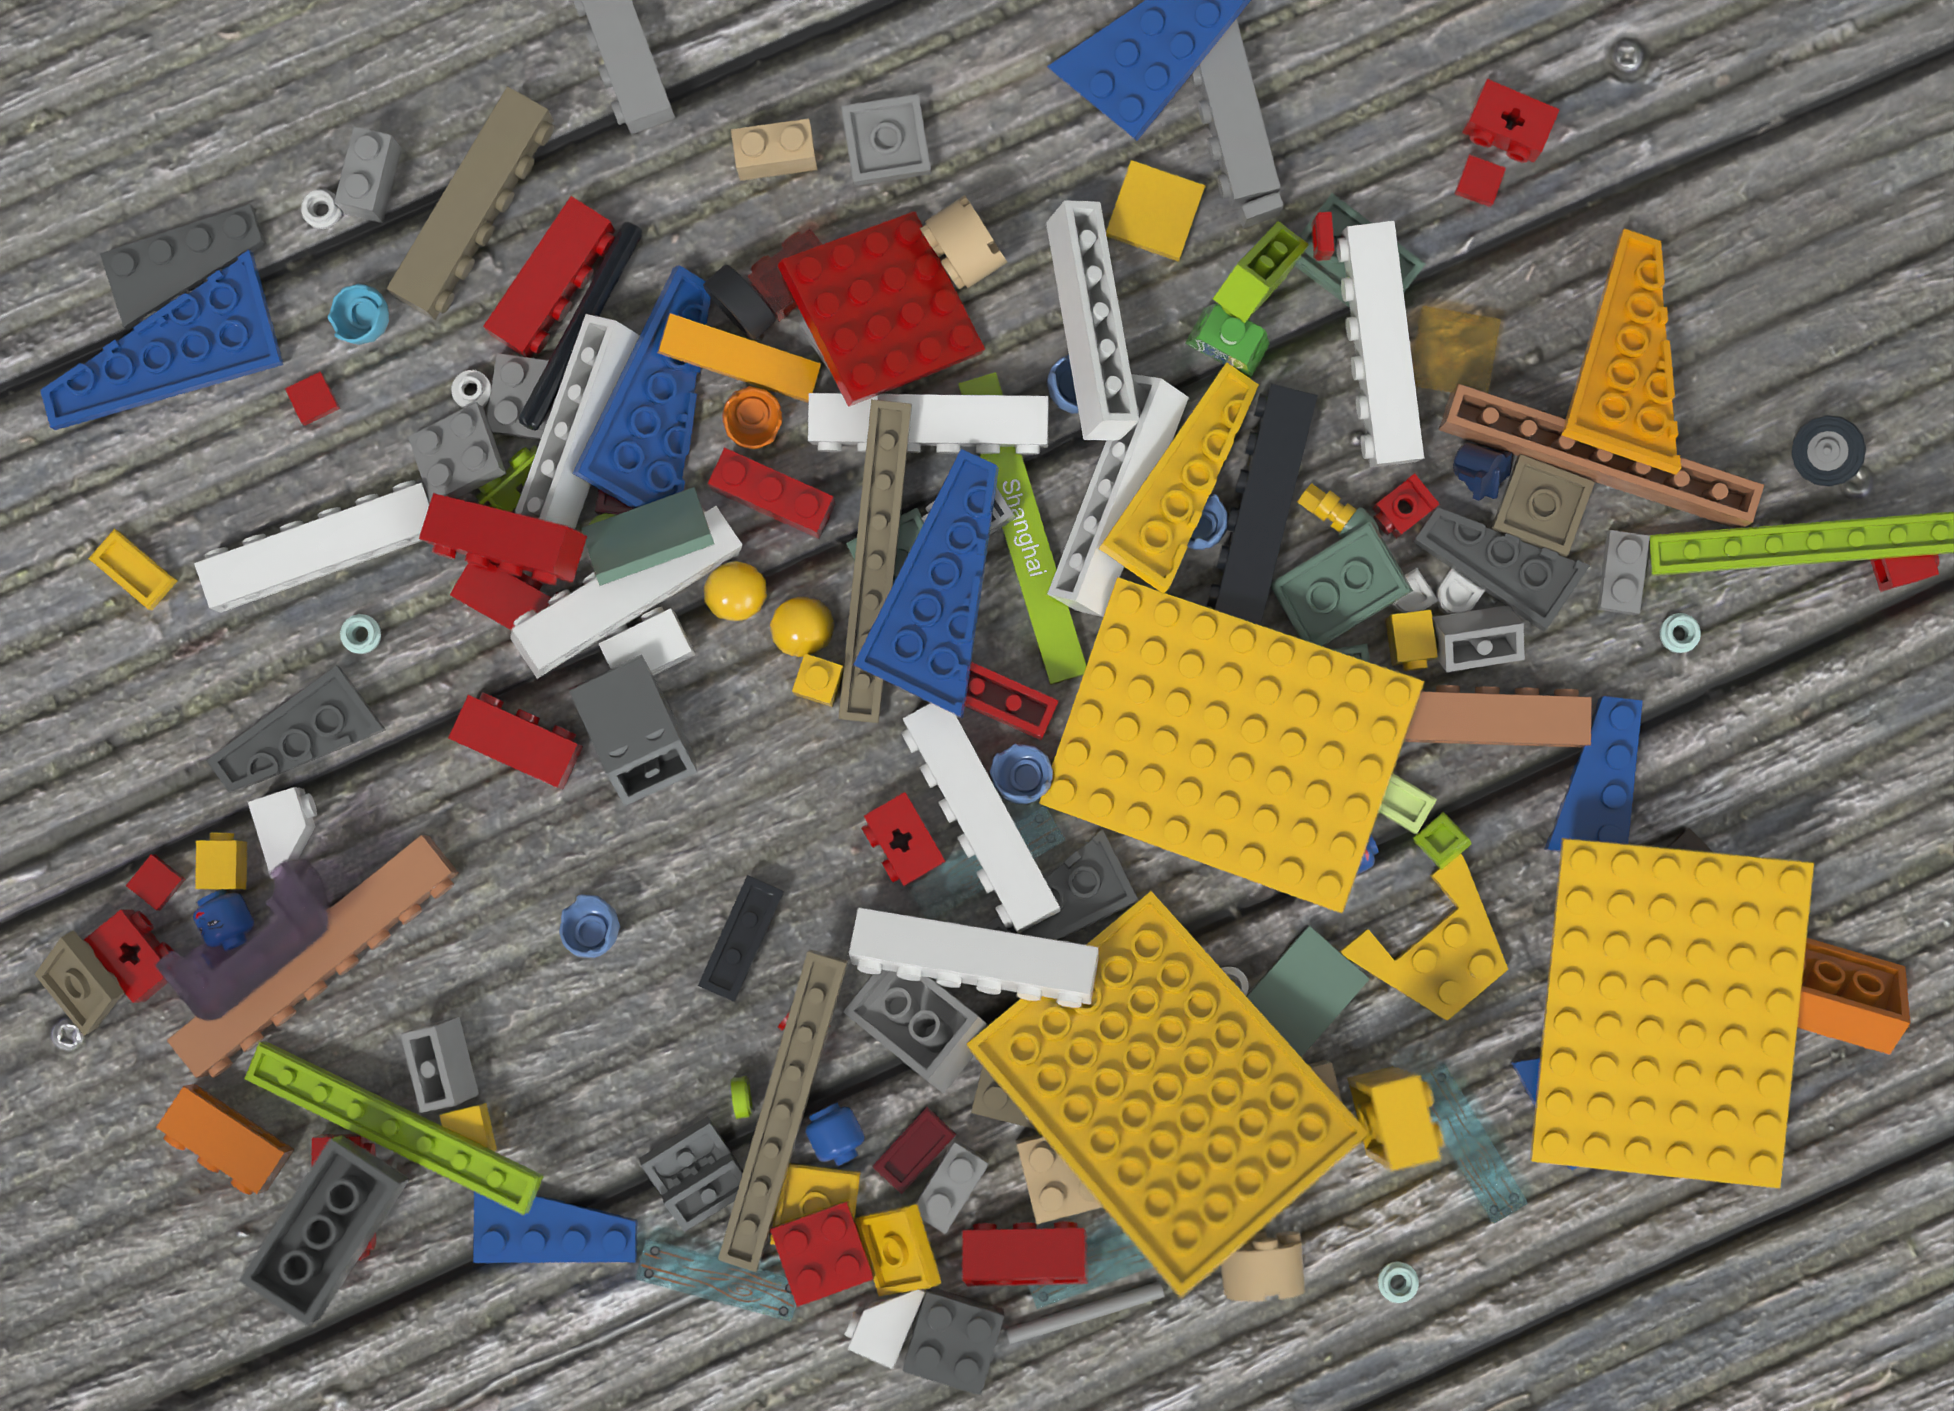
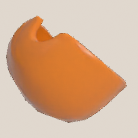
M748 386L735 391L726 401L722 413V421L727 436L738 446L754 450L772 443L782 424V411L778 400L766 389Z

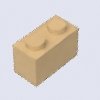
M810 119L731 129L736 169L740 181L817 170Z

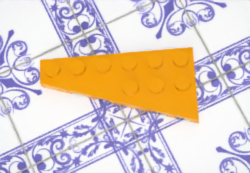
M1624 228L1618 237L1561 435L1676 475L1681 469L1680 455H1677L1676 447L1678 424L1677 421H1674L1672 400L1675 397L1671 346L1666 334L1668 312L1667 307H1664L1662 289L1665 284L1662 245L1660 240Z

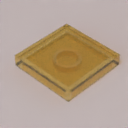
M1422 306L1412 358L1415 386L1452 392L1458 384L1489 393L1501 319Z

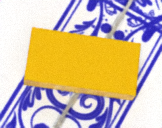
M114 529L88 558L151 611L178 581L117 529Z

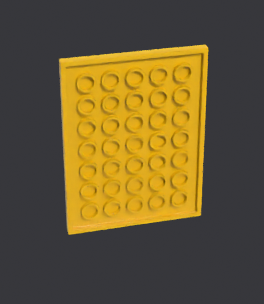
M1117 577L1052 764L1053 779L1051 787L1041 797L1039 804L1333 911L1344 913L1425 682Z
M1562 838L1530 1153L1532 1162L1780 1188L1813 879V862Z
M1150 891L1086 944L1087 946L1098 947L1099 951L1091 1004L1081 1003V1007L1072 1008L1058 1004L1055 998L1041 996L1039 1001L1021 998L966 1045L1181 1299L1369 1136V1132L1155 894Z

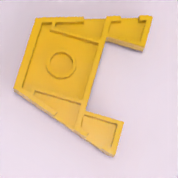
M1462 854L1457 856L1442 870L1438 868L1430 875L1456 906V909L1395 960L1369 929H1365L1339 951L1349 961H1352L1368 971V973L1384 981L1446 1021L1509 970Z

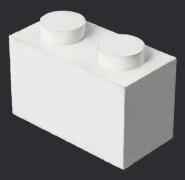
M663 607L655 608L641 616L643 622L629 629L625 624L607 635V640L599 643L611 669L643 655L653 676L695 656L694 650L675 612L671 608L666 611L663 610Z

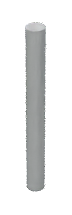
M1158 1281L1006 1328L1009 1343L1013 1344L1165 1296L1161 1283Z

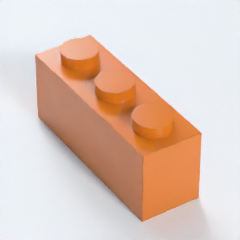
M196 1084L182 1087L156 1126L157 1129L165 1133L163 1139L167 1143L183 1151L188 1148L199 1156L197 1162L215 1173L221 1170L233 1178L230 1183L236 1189L248 1195H251L253 1192L259 1194L267 1191L295 1150Z

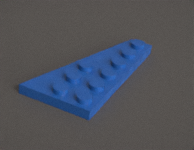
M1145 0L1047 67L1138 141L1251 0Z
M247 250L237 257L238 261L223 271H216L207 277L208 281L188 294L183 293L134 326V330L119 341H112L103 347L104 351L84 364L79 363L42 388L40 392L50 428L59 430L284 365L253 253Z
M681 265L673 267L572 473L633 509L682 492L685 486V480H682L685 457L689 455L697 399V394L694 392L697 373H700L701 367L658 354L657 352L669 314L671 313L707 325L711 297L703 286L706 281Z
M963 449L960 450L853 664L960 718H963L999 471L997 465Z

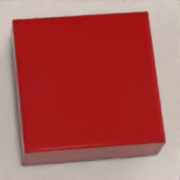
M1469 154L1454 194L1491 207L1506 168Z
M1318 212L1311 223L1313 256L1316 261L1330 260L1335 251L1332 212Z
M321 371L285 388L299 420L304 426L340 409Z
M151 854L126 884V887L156 911H161L186 879L158 856Z

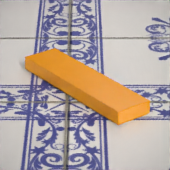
M671 313L668 316L657 352L658 354L807 403L809 402V393H813L821 363Z

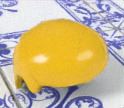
M739 561L719 565L709 574L704 585L705 603L712 613L718 618L730 621H742L760 612L767 598L766 581L762 574L758 572L756 567Z
M795 597L783 602L775 609L770 623L773 642L783 653L797 657H803L804 653L812 655L820 649L827 647L835 627L831 611L820 600L809 597Z

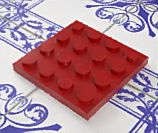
M916 211L786 257L777 265L848 407L979 356L985 350L938 255L920 230L923 225Z

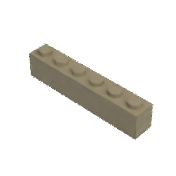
M506 87L386 289L396 299L433 320H436L439 313L444 314L449 309L454 299L452 291L460 279L464 280L467 278L474 266V254L480 245L485 246L494 232V225L492 224L499 212L504 213L509 208L514 198V187L520 178L525 179L533 167V155L539 145L544 146L552 136L554 131L552 123L554 119L547 108L512 88Z

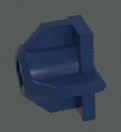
M1466 443L1459 448L1454 457L1453 470L1458 479L1464 481L1469 490L1473 491V499L1480 501L1485 496L1497 499L1499 484L1510 476L1512 453Z

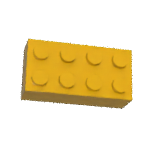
M1394 1066L1347 1077L1357 1120L1369 1132V1136L1363 1141L1367 1157L1390 1171L1441 1159L1438 1148L1444 1147V1140L1438 1122L1432 1123L1428 1106L1433 1105V1097L1427 1081H1421L1420 1075Z

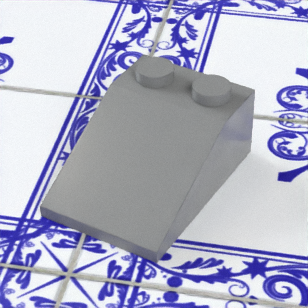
M882 969L880 974H873L843 1011V1013L943 1094L974 1056L966 1044L988 1026L980 1017L929 977L921 976V980L911 981L898 977L897 972Z

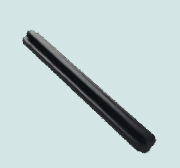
M630 222L622 224L519 415V423L524 427L536 431L542 424L557 396L585 315L600 316L642 237V229Z

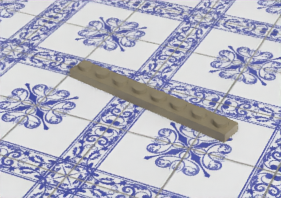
M871 400L839 719L870 723H879L884 680L853 664L894 584L912 404Z
M811 949L807 951L719 1253V1261L753 1272H757L759 1269L849 962L847 960Z

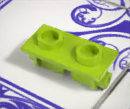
M534 445L530 450L527 447H523L509 459L508 463L511 466L506 470V474L478 487L481 491L476 496L479 503L483 505L486 501H489L491 504L488 507L509 512L514 510L521 496L516 487L521 483L523 486L525 485L538 447Z

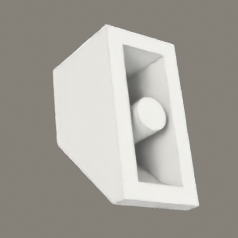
M296 787L248 802L271 879H284L290 876L315 829L313 817L317 816V809L313 797L310 793L305 794L304 789Z
M925 1289L892 1294L865 1305L861 1315L853 1313L844 1334L851 1338L848 1350L893 1369L925 1294Z

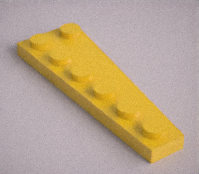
M1228 362L1225 363L1098 548L1163 594L1172 584L1187 550L1188 542L1194 529L1197 527L1203 508L1216 484L1221 467L1227 459L1236 433L1241 427L1259 384Z

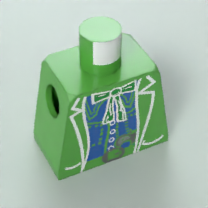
M1216 303L1203 309L1185 342L1186 345L1223 365L1228 362L1250 379L1270 344L1265 329L1249 320L1243 323L1238 318L1231 317L1222 309L1221 305Z

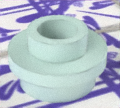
M1673 614L1667 617L1660 627L1661 642L1668 650L1675 653H1685L1692 650L1700 640L1701 630L1699 624L1688 614ZM1676 626L1683 628L1685 631V637L1682 641L1677 640L1673 636V630Z
M357 614L349 617L343 623L340 637L343 645L349 651L356 654H366L378 646L381 640V629L377 621L372 617ZM365 627L368 631V637L366 640L358 642L355 637L356 631L359 628Z
M1391 1262L1385 1265L1378 1275V1288L1381 1294L1391 1302H1407L1414 1297L1418 1290L1419 1280L1417 1273L1410 1265L1404 1262ZM1398 1274L1404 1277V1285L1399 1289L1392 1288V1277Z

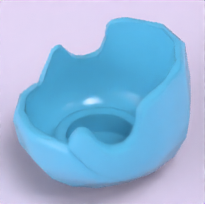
M364 284L344 287L333 298L330 313L328 314V320L335 330L334 336L337 339L352 344L362 345L374 342L385 333L389 323V310L381 293L377 289Z

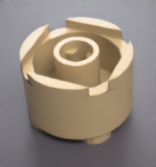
M965 195L925 221L926 225L920 228L938 257L946 254L947 257L941 263L958 289L964 286L967 288L973 286L1008 263Z
M1265 1230L1257 1232L1221 1264L1224 1296L1227 1295V1299L1235 1301H1265V1296L1278 1295L1279 1299H1287L1304 1294L1305 1280L1300 1232H1280L1276 1234V1237H1267V1231Z

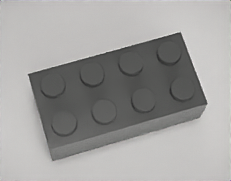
M340 1135L331 1138L238 1281L306 1326L318 1321L410 1179L347 1137Z

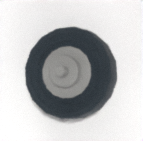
M1826 415L1814 418L1800 428L1793 439L1791 455L1794 467L1804 479L1814 485L1831 487L1847 482L1858 473L1865 460L1866 445L1862 433L1855 424L1843 417Z

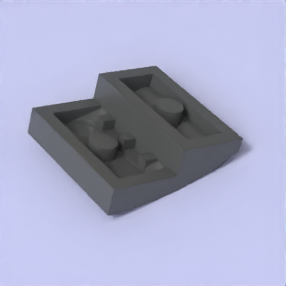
M708 1116L639 1158L641 1167L662 1195L663 1203L684 1232L734 1202L743 1174L738 1161Z

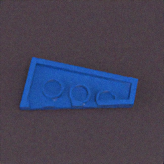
M1608 696L1599 697L1591 719V745L1582 748L1577 765L1574 766L1565 798L1561 802L1556 815L1557 820L1552 834L1548 837L1544 850L1560 852L1562 838L1629 843L1642 700Z
M474 1191L473 1263L637 1261V1219L589 1207L584 1208L565 1203V1201L537 1195L529 1213L522 1215Z

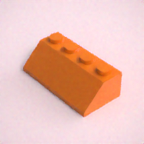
M1806 937L1797 1028L1890 1055L1911 1023L1906 967Z

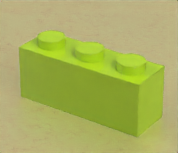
M1277 221L1236 264L1213 300L1220 304L1228 315L1238 318L1245 323L1285 280L1309 244Z

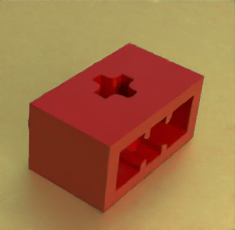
M1487 79L1479 91L1462 133L1469 135L1470 140L1477 145L1483 147L1495 146L1506 151V155L1515 161L1523 163L1530 161L1534 163L1543 151L1560 109ZM1506 119L1511 120L1513 122L1512 130H1509L1505 127L1507 123Z
M906 792L864 815L868 824L861 828L872 848L880 845L886 854L887 859L881 863L893 883L900 879L903 886H906L946 862ZM900 830L903 835L908 833L912 835L913 839L908 842L910 850L903 852L900 848H895L894 850L891 848L890 844L895 841L894 832Z
M120 909L83 941L91 946L95 957L107 972L112 973L117 978L120 988L132 1003L145 1002L182 972V969L176 963L179 957L170 945L164 941L160 943L151 931L154 929V926L145 914L139 910L135 912L133 909ZM132 946H140L141 950L137 953L140 960H132L131 957L135 953Z

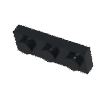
M747 875L698 986L736 1002L785 891Z

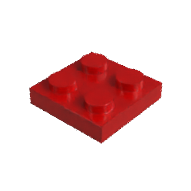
M847 1200L770 1229L797 1307L874 1280L870 1263Z

